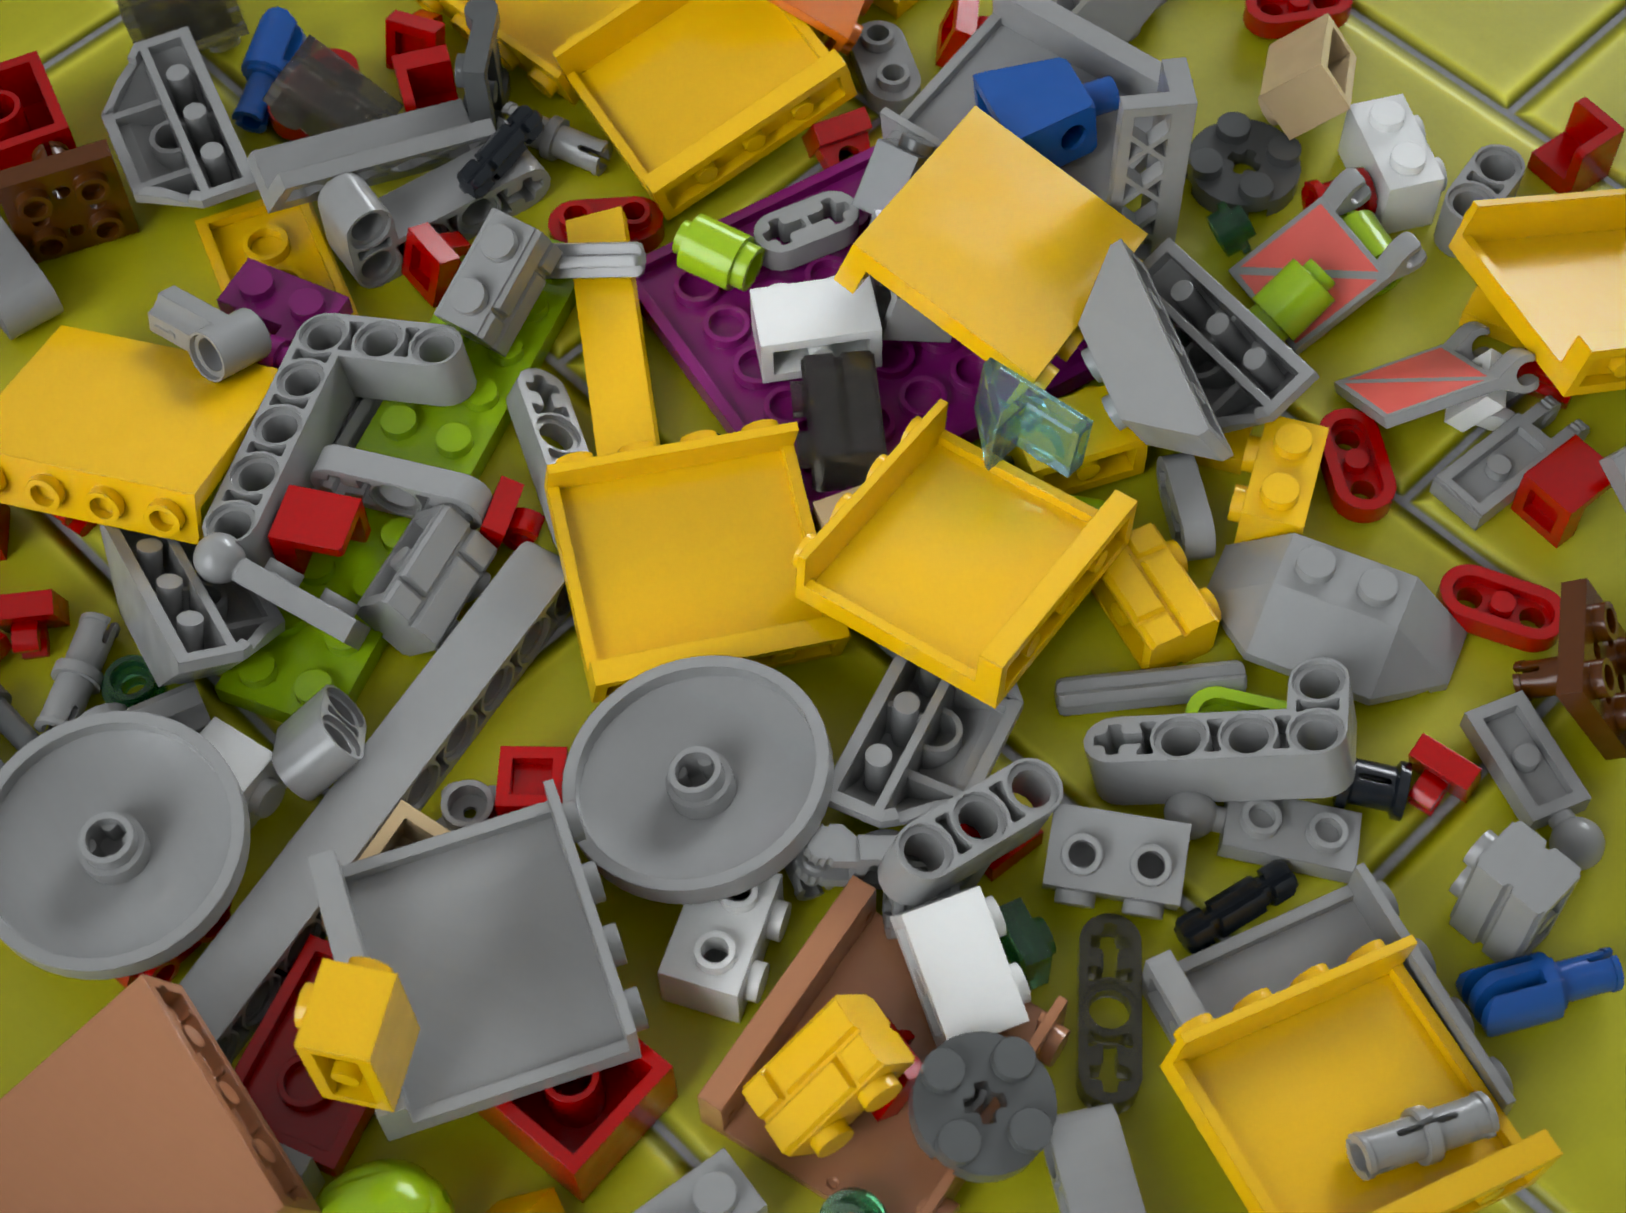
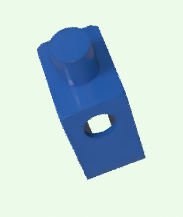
M1060 57L980 72L973 75L976 106L1058 167L1092 153L1097 147L1096 117L1119 109V91L1114 79L1110 75L1082 84L1068 60Z

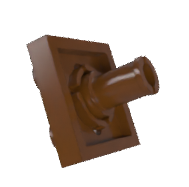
M106 139L70 150L62 142L48 141L53 155L47 156L42 143L34 149L31 162L0 171V203L14 235L36 264L140 232Z
M1588 578L1561 582L1558 656L1531 661H1515L1513 670L1516 674H1512L1515 692L1523 690L1529 701L1537 698L1557 696L1605 760L1626 758V632L1618 622L1612 603L1602 600Z

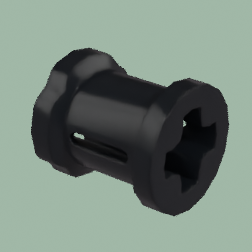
M1356 757L1354 781L1346 791L1333 796V807L1344 809L1347 804L1376 809L1388 812L1389 819L1401 821L1409 793L1412 763L1400 761L1397 766Z

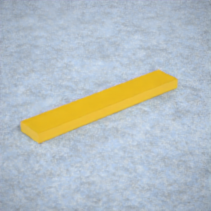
M621 206L565 220L568 243L630 242L627 216ZM636 278L573 279L597 456L618 453L622 446L636 441L648 440L653 441L656 446L660 445Z

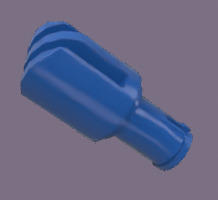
M281 7L270 8L262 15L241 66L242 74L247 83L237 108L233 111L232 119L236 120L235 123L239 127L253 133H263L266 131L270 118L268 102L271 96L302 66L311 45L301 27L297 25L296 19L286 9Z
M1603 947L1595 952L1556 962L1552 958L1547 957L1545 953L1534 952L1469 969L1459 974L1455 984L1463 1002L1469 1006L1470 1012L1481 1024L1487 1037L1492 1038L1560 1020L1564 1016L1569 1002L1607 992H1618L1624 986V973L1617 955L1612 956L1613 950L1610 947Z

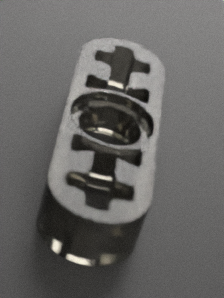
M1106 913L1091 918L1083 926L1079 937L1077 949L1076 1090L1080 1100L1087 1108L1111 1103L1118 1115L1127 1111L1135 1103L1143 1075L1142 941L1137 927L1130 920L1118 914ZM1103 937L1115 938V946L1117 949H1120L1115 964V977L1102 978L1104 954L1099 946ZM1113 998L1120 1001L1126 1007L1129 1019L1121 1027L1114 1029L1104 1028L1094 1022L1090 1016L1089 1008L1098 999ZM1117 1048L1115 1053L1116 1078L1123 1081L1119 1082L1116 1092L1108 1093L1103 1091L1102 1081L1093 1078L1099 1077L1101 1072L1103 1049Z

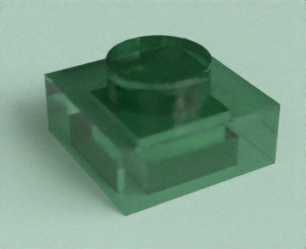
M1021 897L999 906L1007 930V934L999 938L1008 963H1018L1025 975L1030 991L1048 983L1052 956L1056 954L1055 941L1048 925L1039 915L1034 918L1031 917Z

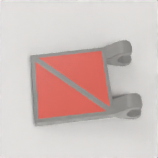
M1353 167L1342 171L1320 198L1228 270L1251 300L1293 258L1302 266L1311 258L1332 278L1336 284L1328 292L1335 299V302L1294 341L1290 338L1286 340V343L1297 355L1311 346L1392 281L1416 271L1427 260L1426 252L1422 249L1420 241L1409 231L1403 232L1394 238L1379 258L1376 259L1342 220L1340 215L1357 209L1371 197V190L1367 186L1364 177Z
M1476 321L1463 324L1442 345L1334 382L1335 391L1338 395L1386 429L1500 389L1526 394L1536 390L1540 384L1539 378L1533 374H1524L1517 378V372L1524 363L1536 360L1535 354L1523 348H1513L1507 351L1488 371L1472 362L1471 360L1490 349L1488 347H1479L1472 351V344L1477 337L1490 334L1489 327Z

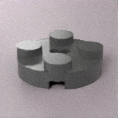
M1225 113L1218 118L1217 124L1203 129L1191 142L1186 178L1188 176V180L1192 184L1191 194L1206 210L1227 219L1248 220L1249 212H1261L1267 210L1266 217L1276 214L1292 201L1297 191L1301 173V145L1295 138L1289 141L1287 136L1279 129L1260 121L1251 120L1243 113ZM1235 164H1245L1252 167L1255 171L1247 169L1242 174L1234 172L1233 168Z
M977 1031L954 1036L944 1041L937 1049H934L926 1056L909 1093L908 1114L911 1129L917 1143L932 1160L936 1157L944 1166L955 1170L953 1175L964 1180L990 1183L1006 1180L1019 1174L1046 1147L1053 1134V1127L1057 1119V1098L1048 1071L1036 1058L1033 1047L1026 1040L1013 1036L1004 1037L998 1033ZM975 1089L986 1090L989 1096L996 1097L1000 1103L1001 1108L994 1112L993 1123L982 1124L979 1113H967L964 1108V1102L973 1098Z

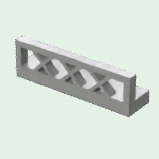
M1186 57L1162 59L1157 93L1120 96L1107 204L1148 233L1143 241L1144 244H1141L1134 253L1142 261L1147 259L1168 237L1174 242L1176 238L1198 105ZM1154 116L1152 128L1146 133L1134 125V118ZM1148 153L1147 165L1144 171L1138 173L1129 167ZM1142 193L1139 210L1133 212L1124 206Z
M460 98L254 150L248 156L247 162L267 212L272 213L317 201L321 189L337 175L356 173L370 187L436 169L486 143L496 130L491 118L471 123L463 101Z

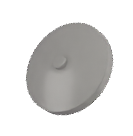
M717 655L690 657L662 664L641 673L620 686L599 704L582 725L572 743L563 772L562 799L563 803L574 799L586 836V840L577 843L588 861H595L598 872L606 880L632 895L650 901L668 904L706 903L728 898L756 887L785 868L804 849L819 828L831 799L834 783L833 752L817 708L809 696L784 674L762 663L745 658Z
M108 711L81 716L47 730L17 751L0 769V939L18 956L36 967L64 977L83 980H105L139 974L158 967L194 945L216 924L230 905L244 876L249 857L251 831L248 806L234 773L222 755L208 740L188 726L168 717L140 711Z

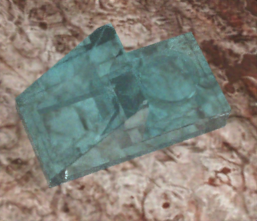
M990 357L983 364L974 406L986 469L991 470L1018 446L1036 460L1045 463L1065 477H1070L1083 463L1094 421Z

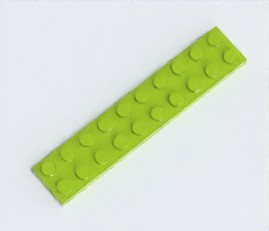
M549 238L552 243H564V242H561V241H558V240H554V239ZM545 279L546 284L506 357L461 335L477 379L476 389L469 398L453 406H433L383 400L355 448L468 474L479 480L512 420L507 408V395L521 371L527 368L540 369L576 304L573 279ZM434 314L429 323L447 325V323L440 320ZM365 508L371 528L367 542L350 540L345 554L341 557L313 552L304 574L305 577L299 588L317 598H320L325 588H328L357 605L412 519ZM277 606L285 619V631L246 660L223 673L215 686V691L220 701L283 723L326 684L339 688L355 703L389 642L382 637L383 633L371 628L358 651ZM355 615L354 618H355L356 620H358V621L362 622L363 624L369 626V625H368L366 622H364L359 616Z

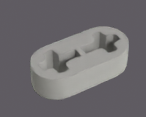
M826 191L761 217L754 228V244L763 247L765 250L762 265L775 271L790 270L851 245L858 237L859 208L852 205L854 199L841 191ZM826 217H832V219H833L835 222H841V221H843V222H842V223H839V224H834V222H833L831 219H824V218H826ZM779 237L782 242H784V243L790 242V243H789V244H786V245H782L777 239H776V240H771V239Z
M1179 453L1158 456L1156 466L1158 490L1171 538L1181 546L1187 561L1214 558L1216 552L1215 527L1194 455Z

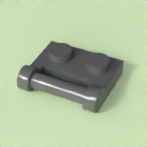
M470 0L464 7L466 25L470 30L466 52L458 53L456 56L455 83L457 88H464L463 104L470 122L491 118L496 130L498 116L505 119L506 114L502 113L501 110L509 102L511 92L509 72L502 66L497 38L500 24L498 5L494 0Z

